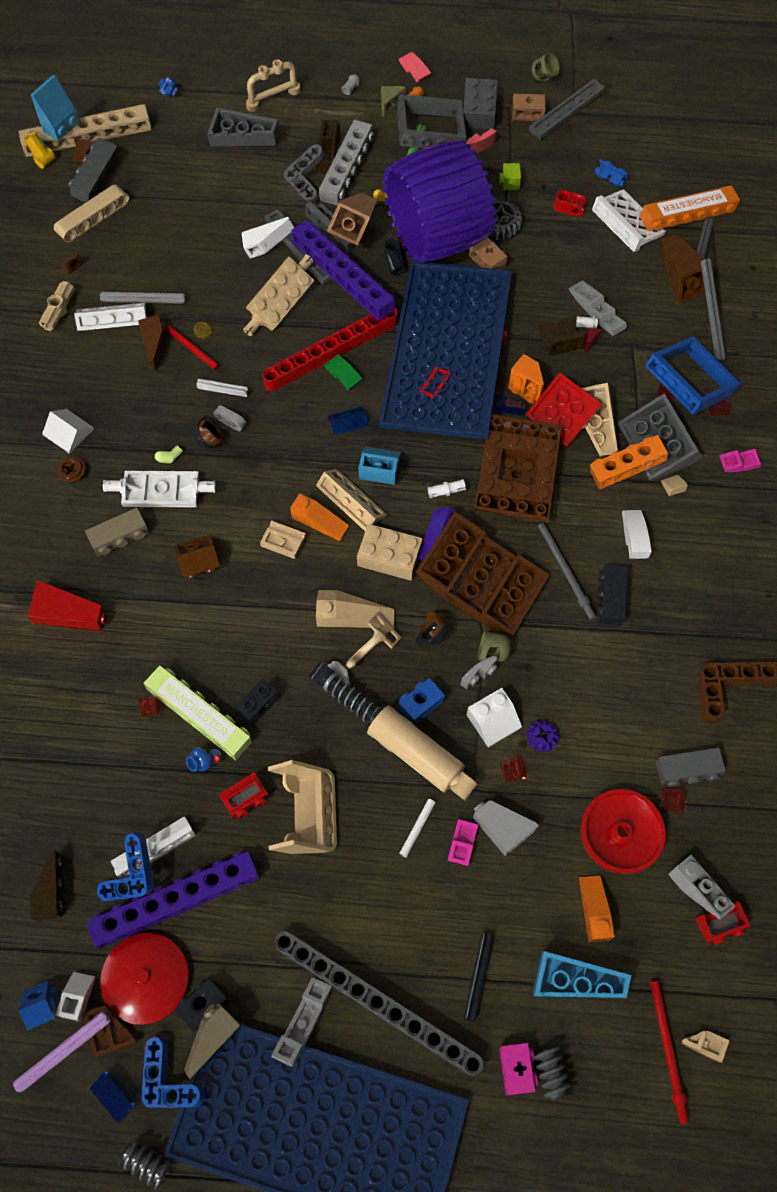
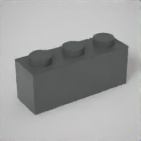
M719 748L662 756L655 762L661 786L668 785V787H677L683 782L696 784L702 779L715 781L720 779V776L726 771Z

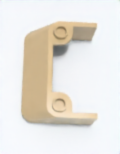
M295 760L268 767V771L283 775V786L288 792L294 793L295 833L286 834L283 843L270 845L269 850L288 854L325 853L335 850L337 846L335 779L333 773L329 769Z

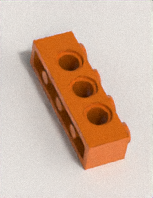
M658 435L645 438L643 442L631 444L620 452L615 451L606 458H599L590 464V472L599 490L666 462L668 452ZM642 452L649 453L648 455H641ZM630 459L632 462L626 463L624 460ZM608 467H614L615 469H614V470H608L607 468H608Z

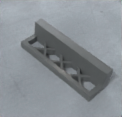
M310 201L305 205L306 216L348 256L363 246L361 240L358 246H353V243L327 232L334 214L322 203L315 206Z

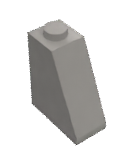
M491 800L486 804L481 802L474 809L473 819L504 856L533 834L539 826L536 822Z

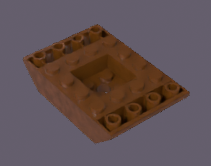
M491 414L488 440H485L474 510L549 522L562 425ZM517 472L520 473L522 477L514 478L512 474Z

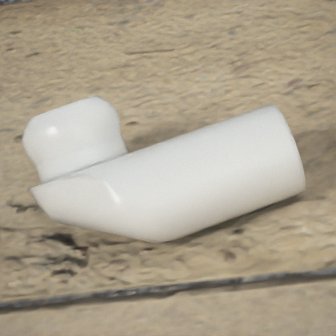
M337 661L328 664L330 669L339 674V679L343 678L344 683L349 682L347 668Z

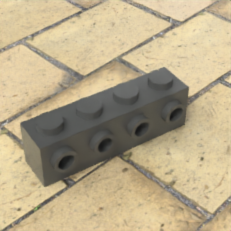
M100 137L96 143H92L89 155H85L83 165L78 167L75 178H72L69 182L71 196L84 202L92 199L116 158V145Z

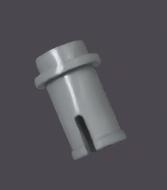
M357 75L349 76L348 81L342 87L344 94L350 95L352 90L359 86L360 79Z

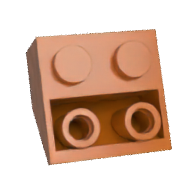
M523 354L511 369L508 389L514 394L525 398L527 402L534 404L542 394L544 383L539 363Z

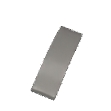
M313 977L311 978L292 1021L272 1053V1058L291 1067L294 1065L320 1017L331 991V985Z

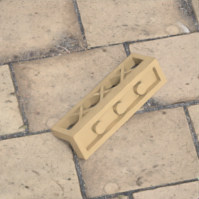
M337 469L325 471L316 486L364 531H366L368 524L375 525L377 521L384 520L387 517V514Z

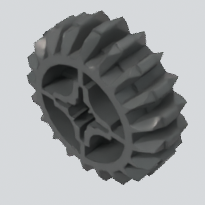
M502 198L501 201L495 199L496 201L493 202V208L497 209V213L494 214V218L497 221L494 224L495 229L489 237L490 239L495 237L496 240L502 238L504 241L505 237L510 239L511 236H515L519 232L522 224V214L519 212V207H515V203L510 204L509 200L505 202Z

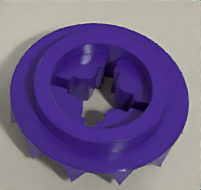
M546 720L536 721L530 725L527 732L529 744L535 750L547 752L555 748L560 738L558 729H556L553 723ZM540 729L544 733H549V735H547L546 737L547 741L544 740L543 737H538L540 735Z

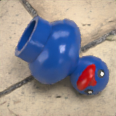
M195 747L191 751L190 756L186 758L187 767L192 772L197 770L207 771L212 763H219L221 753L217 749H212L207 753L204 749Z

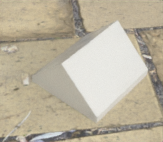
M68 409L50 411L42 434L70 454L94 430V427Z

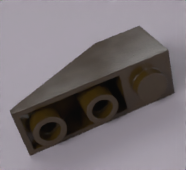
M56 850L51 851L30 895V918L35 921L62 918V911L65 910L64 898H61V890L64 889V878L61 877V868L64 867L63 856H60V853Z

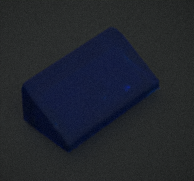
M494 395L492 411L524 416L526 400Z
M362 407L327 416L334 435L368 425L366 414Z
M106 1071L89 1088L117 1124L136 1107Z

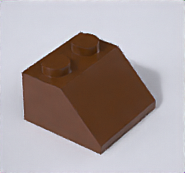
M210 535L174 545L183 577H195L200 572H212L217 567H220Z

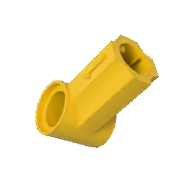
M32 132L25 136L24 141L33 153V159L39 167L44 168L55 159L54 153L45 146L37 132Z

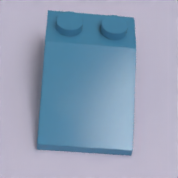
M52 75L31 94L42 130L48 136L59 141L79 122L74 105L55 75Z

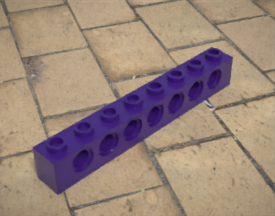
M306 220L291 230L292 242L305 254L309 255L310 259L312 258L323 271L378 321L395 310L393 295L386 292L380 283H376L372 279L370 274L365 273L357 263H354L346 253H343L336 244H333L325 234L318 231L315 225Z
M238 852L228 861H217L212 865V868L207 870L204 868L193 872V876L189 878H178L172 882L173 885L166 888L165 886L158 887L148 896L135 897L132 899V903L127 905L119 904L114 906L109 913H98L92 916V920L86 923L94 947L100 950L258 880L259 876L249 852ZM231 868H238L239 872L236 876H228ZM212 876H218L219 881L216 885L211 886L208 884ZM192 885H199L197 893L189 894V888ZM177 893L179 895L178 900L175 903H169L170 895ZM153 902H158V909L155 912H149V905ZM132 911H137L138 917L134 921H129V914ZM117 920L116 928L108 930L109 922Z

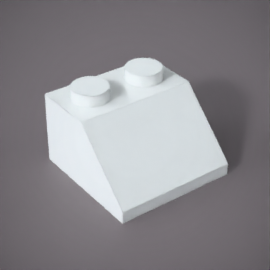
M502 688L468 707L467 716L488 748L522 728L514 705Z

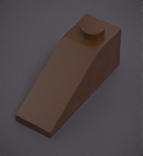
M158 315L138 320L152 372L157 369L165 337L163 332H167L164 321L160 322Z

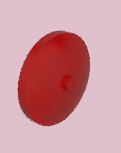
M615 789L600 794L588 805L581 820V839L588 855L600 867L613 873L634 874L648 868L658 859L665 844V825L660 812L649 799L635 791Z
M141 933L131 936L120 942L111 951L104 963L100 979L103 999L110 1011L121 1020L136 1025L157 1023L170 1016L178 1008V1003L185 997L190 978L189 966L182 950L170 939L154 933Z

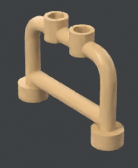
M275 60L271 68L264 65L258 68L259 72L252 75L247 82L249 99L246 101V107L248 111L255 112L259 109L258 101L287 89L291 95L299 94L300 83L296 79L295 65L291 62L282 63L280 60ZM289 69L290 81L254 95L253 85L257 80H267L270 75L281 74L283 70Z

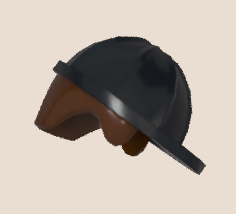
M209 415L201 417L194 429L197 443L206 448H216L222 442L223 434L217 421Z
M430 611L426 614V623L419 627L421 631L416 638V644L419 647L428 644H441L449 634L446 618L434 611Z

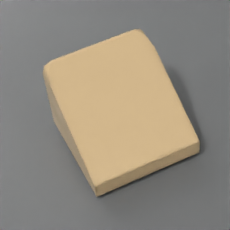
M679 475L661 480L668 496L684 492L688 487V484Z

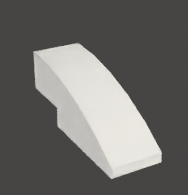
M623 510L624 533L629 550V559L649 558L651 554L650 539L642 511Z

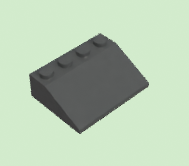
M665 394L617 422L630 445L643 442L645 438L658 435L668 452L667 461L645 470L650 481L687 468L703 458ZM642 452V453H641V455H648V454H649V453H647V452Z

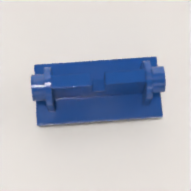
M599 160L600 167L597 166L595 169L597 176L607 180L610 175L609 182L617 187H623L625 181L628 182V174L624 169L614 167L607 160Z

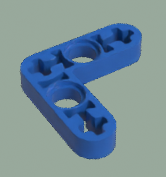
M141 832L131 833L124 840L129 877L101 882L97 887V894L101 900L110 901L140 897L152 891L153 879L147 841ZM137 858L142 862L140 870L136 867ZM123 882L128 886L127 894L122 890ZM140 883L144 884V888H136V885ZM114 888V891L107 892L106 889Z
M153 1037L149 1039L145 1046L143 1104L149 1108H188L202 1105L205 1100V1091L201 1086L166 1085L168 1043L164 1038ZM159 1045L160 1049L154 1051V1046ZM154 1066L159 1068V1075L156 1079L151 1076V1070ZM151 1083H158V1085L151 1086ZM172 1090H176L178 1096L174 1103H171L169 1100ZM195 1093L197 1095L195 1099H185V1094ZM151 1094H156V1099H151Z

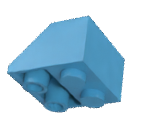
M365 446L358 468L359 479L395 485L401 452Z

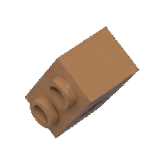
M513 94L512 120L537 121L544 116L545 95Z
M488 237L470 247L469 257L479 267L504 269L506 267V253L500 250L494 241Z

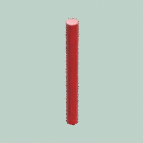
M169 325L166 328L169 334L214 370L219 368L218 363Z

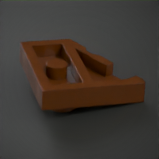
M106 1005L83 1013L86 1024L101 1012H105L110 1018V1022L89 1038L93 1058L137 1044V1040Z

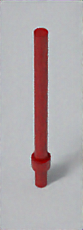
M659 981L650 982L674 1093L672 1095L673 1104L677 1107L680 1124L689 1123L685 1105L687 1099L681 1087Z

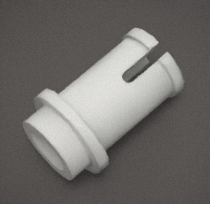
M577 316L576 327L597 329L598 318H595V316L592 318Z

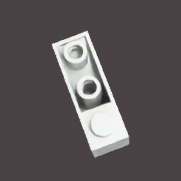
M289 217L242 232L243 248L250 258L265 254L291 233L294 226Z

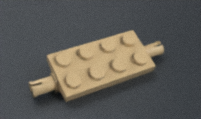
M304 255L298 264L288 257L246 306L252 314L251 321L243 328L245 333L251 328L247 335L252 336L259 326L263 325L273 331L313 283L314 279L305 272L314 262L312 258L308 260L309 255Z

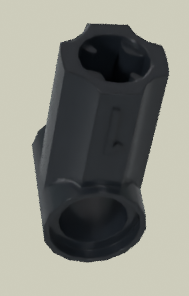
M395 239L387 240L385 242L384 257L387 260L390 273L394 276L401 275V273L405 272V267L400 253V244Z

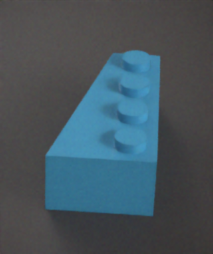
M542 951L532 995L627 998L631 975Z

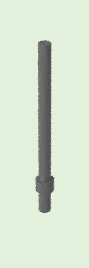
M545 523L539 524L538 528L576 594L579 606L584 609L589 620L595 619L597 616L590 606L591 602L588 596L584 595Z

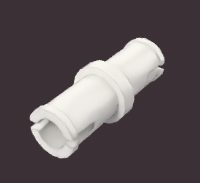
M464 479L450 483L446 481L441 485L427 487L430 499L466 491Z

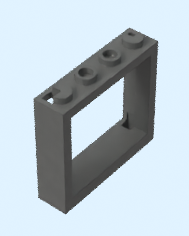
M399 94L397 114L400 146L425 148L445 142L466 141L462 100ZM406 113L455 117L458 134L407 130Z

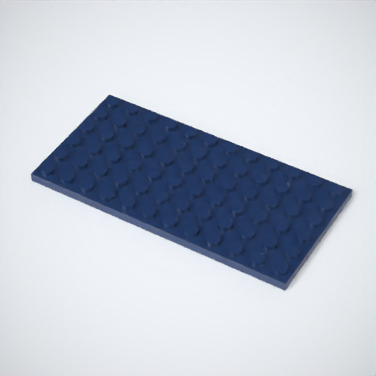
M411 261L379 428L488 440L512 270ZM435 367H439L436 370L434 380L430 382L428 380V377L433 372ZM441 368L449 372L447 375L439 373L438 370ZM450 372H451L452 375L450 376V378L448 379V381H447V382L443 381V379H444L445 377H448V376L450 375ZM427 381L428 386L426 388H422L424 383ZM441 382H444L445 385L442 388V390H438L436 387L439 386ZM424 390L431 394H434L435 391H438L439 394L434 395L432 398H429L425 393L419 391Z
M240 1025L190 1078L188 1085L201 1086L205 1091V1100L199 1107L179 1109L163 1155L164 1157L266 1192H445L469 1100L304 1046L298 1059L291 1067L272 1058V1053L280 1037ZM195 1093L185 1094V1099H195L197 1097Z

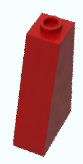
M36 581L28 617L33 624L101 631L102 625L106 623L107 614L99 604L44 582Z

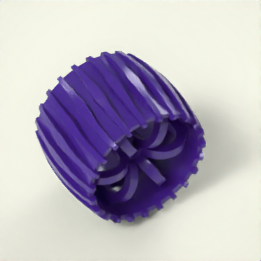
M465 141L445 142L417 150L386 168L383 174L382 182L386 185L383 188V193L387 195L384 201L385 204L389 205L390 211L387 213L392 215L394 221L391 224L392 228L396 227L398 231L397 239L401 238L403 241L401 244L402 248H407V255L412 256L414 261L419 263L458 254L487 238L495 229L494 224H496L497 219L494 218V214L497 213V209L493 208V202L496 200L495 196L491 197L490 189L493 187L492 184L488 185L486 179L488 172L483 171L481 167L483 164L482 160H477V152L470 150L471 145L465 144Z

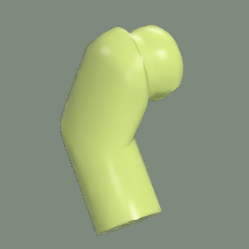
M175 446L171 452H156L155 459L160 463L170 464L183 451L180 447Z

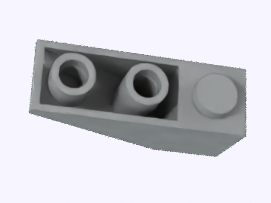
M692 855L668 874L685 894L719 920L736 907Z

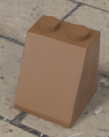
M364 193L340 200L327 232L358 246L377 200Z

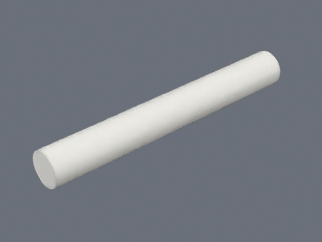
M427 800L399 853L400 855L407 858L435 805L433 800Z

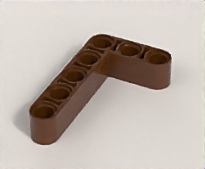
M777 662L706 663L697 674L703 720L713 724L724 714L725 708L721 686L777 685ZM743 671L748 672L751 677L746 676ZM763 671L768 672L770 677L766 676ZM704 672L710 673L712 677H707ZM724 672H728L731 677H727ZM707 690L713 692L714 696H710ZM709 709H713L717 715L711 714Z

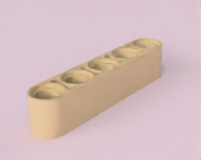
M112 185L56 222L54 230L63 240L70 242L125 206L129 196L118 185Z

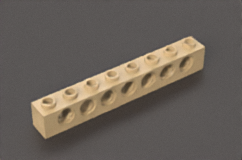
M145 104L79 118L76 126L59 141L45 134L41 126L19 131V136L25 156L29 157L33 156V153L24 139L25 136L32 132H37L45 146L52 151L75 147V138L96 142L99 137L107 140L149 131L151 127Z

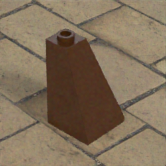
M677 234L662 239L661 256L676 302L681 304L705 294L701 261L704 258Z

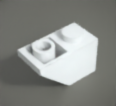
M73 972L62 992L56 1016L79 1022L83 1021V1013L86 1011L95 976Z

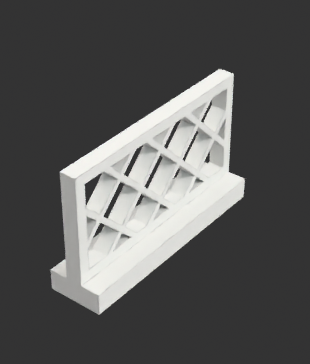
M624 189L605 198L602 195L598 196L595 200L592 211L633 252L638 251L641 245L663 236L666 232L663 228L656 230L657 232H648L638 228V226L645 227L643 222L639 220L643 208ZM622 196L626 201L619 200L618 198ZM617 204L626 207L625 209L617 207ZM628 207L634 208L636 211L628 210ZM628 215L635 216L636 219L628 218Z

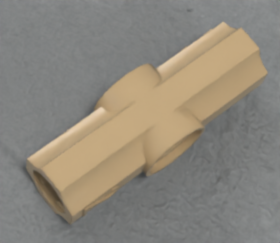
M60 282L54 295L48 298V306L39 321L40 326L45 330H54L60 317L66 314V306L75 291L74 286L69 282Z

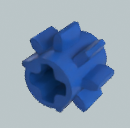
M168 76L166 79L162 78L158 84L161 87L159 91L167 97H170V95L175 96L178 88H176L177 83Z

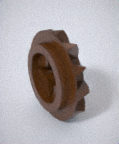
M73 456L62 459L56 467L58 478L64 483L69 482L71 484L74 481L79 482V479L84 477L86 471L84 462L80 458ZM74 468L75 472L69 474L67 469L72 470Z

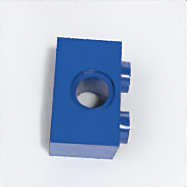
M430 678L425 682L422 680L410 694L407 692L399 699V709L413 725H416L444 702L445 695ZM421 697L425 699V702L420 704L415 699Z
M49 981L29 988L22 993L19 1012L27 1030L54 1019L55 1009H57L56 1001L59 997L54 986L51 987Z

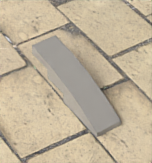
M581 281L569 288L571 294L591 317L595 316V318H598V324L612 336L627 328L626 322L615 315V309L604 302V295L587 283Z

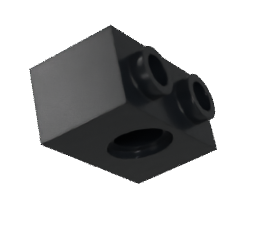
M262 679L235 706L237 714L252 727L279 700L278 691L266 680Z
M210 979L207 981L202 980L194 988L195 992L190 997L185 996L178 1003L179 1008L176 1010V1013L195 1033L198 1031L201 1020L204 1017L203 1014L212 1004L215 1006L218 1002L224 1006L229 1001ZM200 998H205V1008L202 1010H197V1000Z

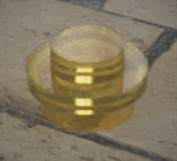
M198 322L193 332L197 338L204 339L210 335L211 329L207 323Z

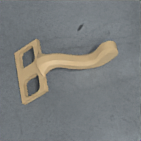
M378 612L367 623L374 630L373 637L347 661L346 666L348 669L353 668L377 643L384 641L390 648H393L400 640L401 636ZM374 618H377L383 624L381 629H378L372 623ZM388 632H391L396 637L394 643H391L386 638Z

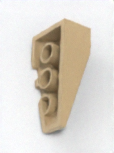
M608 383L581 388L602 404L585 428L600 457L608 456L618 451L610 387Z
M318 590L316 606L317 627L371 628L367 623L378 612L394 628V609L338 590ZM377 618L373 619L372 623L377 628L383 626Z

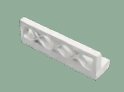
M146 303L77 309L74 313L78 331L139 325L138 320L147 318L145 311Z
M185 816L146 839L150 863L196 836ZM125 852L111 861L118 878L129 877ZM137 858L136 867L140 870L142 862Z

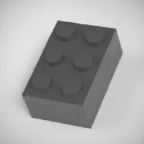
M466 78L463 109L465 128L494 129L497 80Z

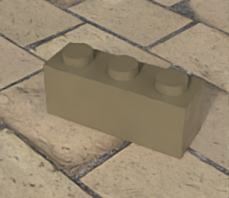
M137 508L85 530L97 557L107 555L110 551L124 547L128 543L142 539L145 535L149 534Z

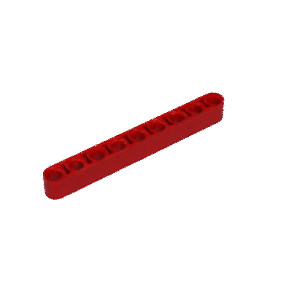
M395 308L392 313L380 321L370 314L267 368L263 372L265 389L275 391L323 366L336 355L341 356L394 328L397 325V309Z

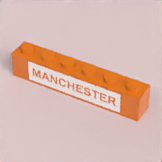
M732 185L644 205L640 219L648 232L735 212L740 198Z

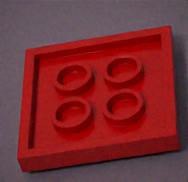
M559 372L526 413V416L532 421L562 425L559 442L568 448L601 408L602 404Z

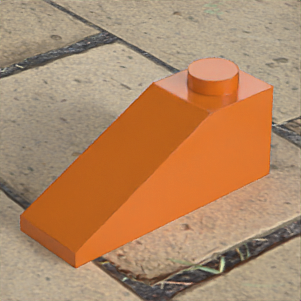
M300 493L290 507L292 519L338 541L342 540L349 528L347 523L321 504Z
M601 876L579 877L588 942L612 940L614 938L611 913Z

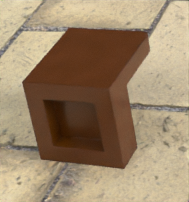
M75 138L77 150L73 154L72 160L83 164V159L86 154L89 155L93 142Z

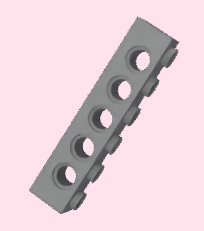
M358 120L353 121L319 188L320 201L338 206L339 201L344 199L345 191L350 187L351 178L356 175L357 166L361 165L363 154L367 153L369 142L373 141L374 132H372V124Z

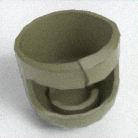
M551 53L538 58L532 65V75L537 81H547L559 73L558 60ZM544 74H546V75L548 76L547 79H541V78L543 77Z
M484 631L477 659L483 661L486 659V656H496L497 662L506 660L511 650L509 638L504 634Z

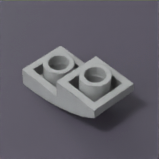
M489 657L471 668L462 678L461 686L467 690L470 685L474 686L480 677L485 679L488 674L491 676L498 667L496 665L497 657Z

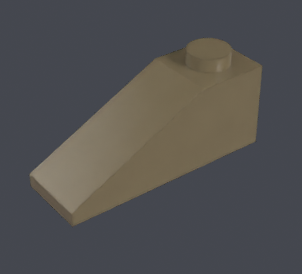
M219 1002L215 1006L213 1004L209 1006L203 1014L204 1017L201 1020L184 1069L189 1078L202 1067L240 1026Z

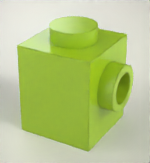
M520 163L503 164V170L500 173V183L503 184V190H519L521 180Z

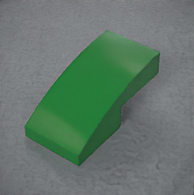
M336 355L324 365L335 379L338 378L347 390L362 380L355 369L339 355Z

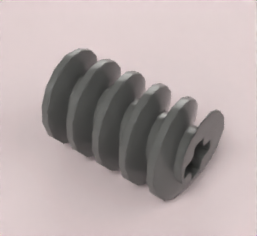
M560 1047L539 1052L534 1057V1060L542 1062L536 1068L544 1070L539 1079L547 1081L541 1087L549 1089L544 1098L552 1100L573 1094L572 1092H566V1089L571 1084L563 1082L568 1077V1074L560 1072L566 1067L565 1064L558 1063L563 1058V1055L555 1054Z
M137 1139L125 1148L117 1165L120 1166L124 1163L123 1168L125 1171L132 1167L131 1175L133 1176L140 1172V1181H144L148 1177L147 1186H152L156 1182L154 1189L157 1191L167 1176L170 1160L161 1164V1154L156 1159H153L155 1150H151L146 1154L147 1145L145 1144L139 1149L138 1144L140 1140Z

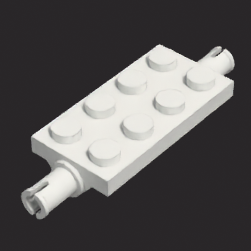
M125 471L123 479L103 481L105 483L103 484L104 492L119 491L122 493L121 504L123 507H197L199 492H216V482L199 481L198 471Z

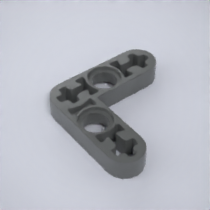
M318 144L312 145L284 173L285 179L307 203L311 201L313 204L319 200V194L304 176L324 158V151ZM304 161H308L307 166L302 168L301 164ZM304 182V188L298 189V185ZM309 191L313 197H309L307 192Z

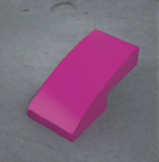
M756 449L738 453V450L719 455L724 472H740L760 468L761 466Z
M458 819L448 861L468 866L478 824Z

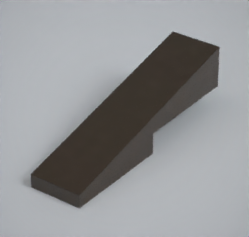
M322 120L319 145L324 151V158L317 164V173L327 174L335 158L338 121Z

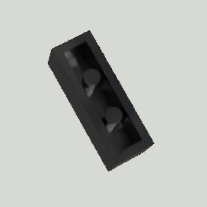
M605 564L603 570H599L598 581L601 582V588L598 587L597 599H600V605H597L596 608L599 624L622 626L626 613L628 566Z

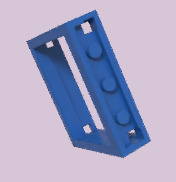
M694 336L653 353L645 365L692 415L733 396L741 384ZM686 352L721 388L702 397L666 360Z

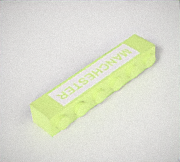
M159 666L144 682L146 689L236 761L252 743L250 733L245 728L241 727L239 729L234 725L235 721L230 716L225 715L224 717L219 713L220 709L215 704L211 703L209 705L205 702V697L198 691L194 693L190 690V685L183 679L181 681L176 679V675L172 670Z

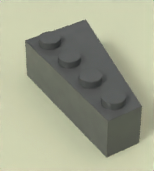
M216 108L207 135L210 146L276 145L280 129L277 119Z

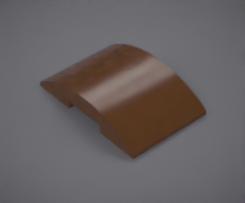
M454 512L416 570V573L442 598L468 616L490 628L513 636L549 577V574L521 555H513L486 537L485 531L457 512Z

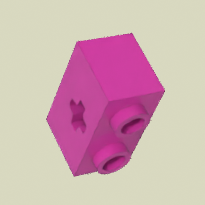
M528 1043L499 1047L506 1095L535 1092V1087H538L536 1072H532L531 1063L534 1062L533 1049L528 1047ZM517 1062H519L520 1066H524L521 1076H519L518 1072H514Z

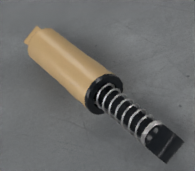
M321 661L309 674L308 677L323 688V690L327 693L331 692L332 697H338V702H344V706L350 707L351 712H357V717L362 716L363 722L368 721L364 732L375 738L383 747L397 755L443 793L451 789L463 800H466L477 786L474 780L463 773L465 765L415 727L411 721L395 711L388 703H384L376 708L373 705L374 702L370 703L367 701L368 697H362V692L357 693L355 687L351 688L349 682L344 683L343 678L339 679V674L335 673Z

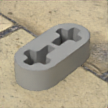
M218 406L213 412L214 417L218 421L236 431H241L246 425V421L240 415L223 406Z

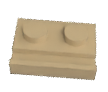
M271 521L260 542V546L295 559L306 537V533Z

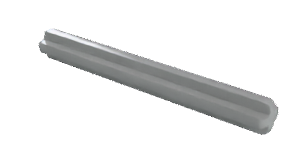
M101 292L100 300L101 302L183 304L185 302V295L181 293Z

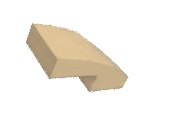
M702 1031L697 1035L683 1039L682 1044L722 1063L729 1040L709 1031Z

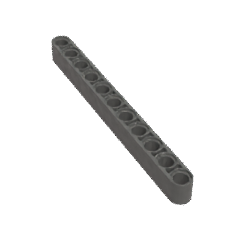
M280 932L275 937L274 944L281 954L470 1076H475L482 1071L483 1060L472 1050L288 932ZM282 938H289L291 940L290 946L281 948L279 946L280 940ZM302 949L309 952L306 960H299L297 958L298 952ZM319 961L327 963V969L324 972H317L315 970V966ZM337 973H343L346 976L343 984H336L334 982V976ZM355 985H362L365 991L362 996L357 997L353 995L352 989ZM374 997H380L383 1000L381 1008L375 1009L371 1006L370 1002ZM399 1009L402 1013V1018L399 1021H393L389 1016L391 1010ZM412 1021H417L421 1025V1030L417 1034L409 1031L408 1025ZM435 1033L439 1036V1045L432 1046L428 1043L429 1034ZM449 1046H456L458 1048L459 1056L456 1059L448 1056L447 1049ZM469 1058L477 1060L478 1069L472 1072L467 1068L466 1063Z

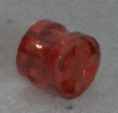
M151 695L146 699L143 697L138 698L142 717H147L148 714H159L155 695Z

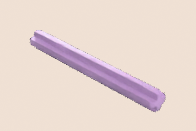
M105 1012L98 1014L13 1082L16 1091L23 1092L110 1022L109 1016Z

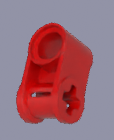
M559 190L553 207L557 212L580 217L583 215V207L587 203V198L582 194Z

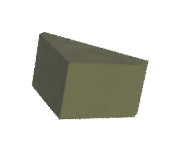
M381 86L382 116H386L397 107L399 94L405 95L404 86Z

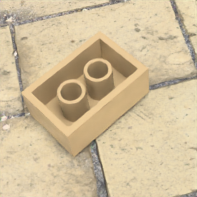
M368 524L357 554V566L411 581L419 559L417 557L422 546V538Z

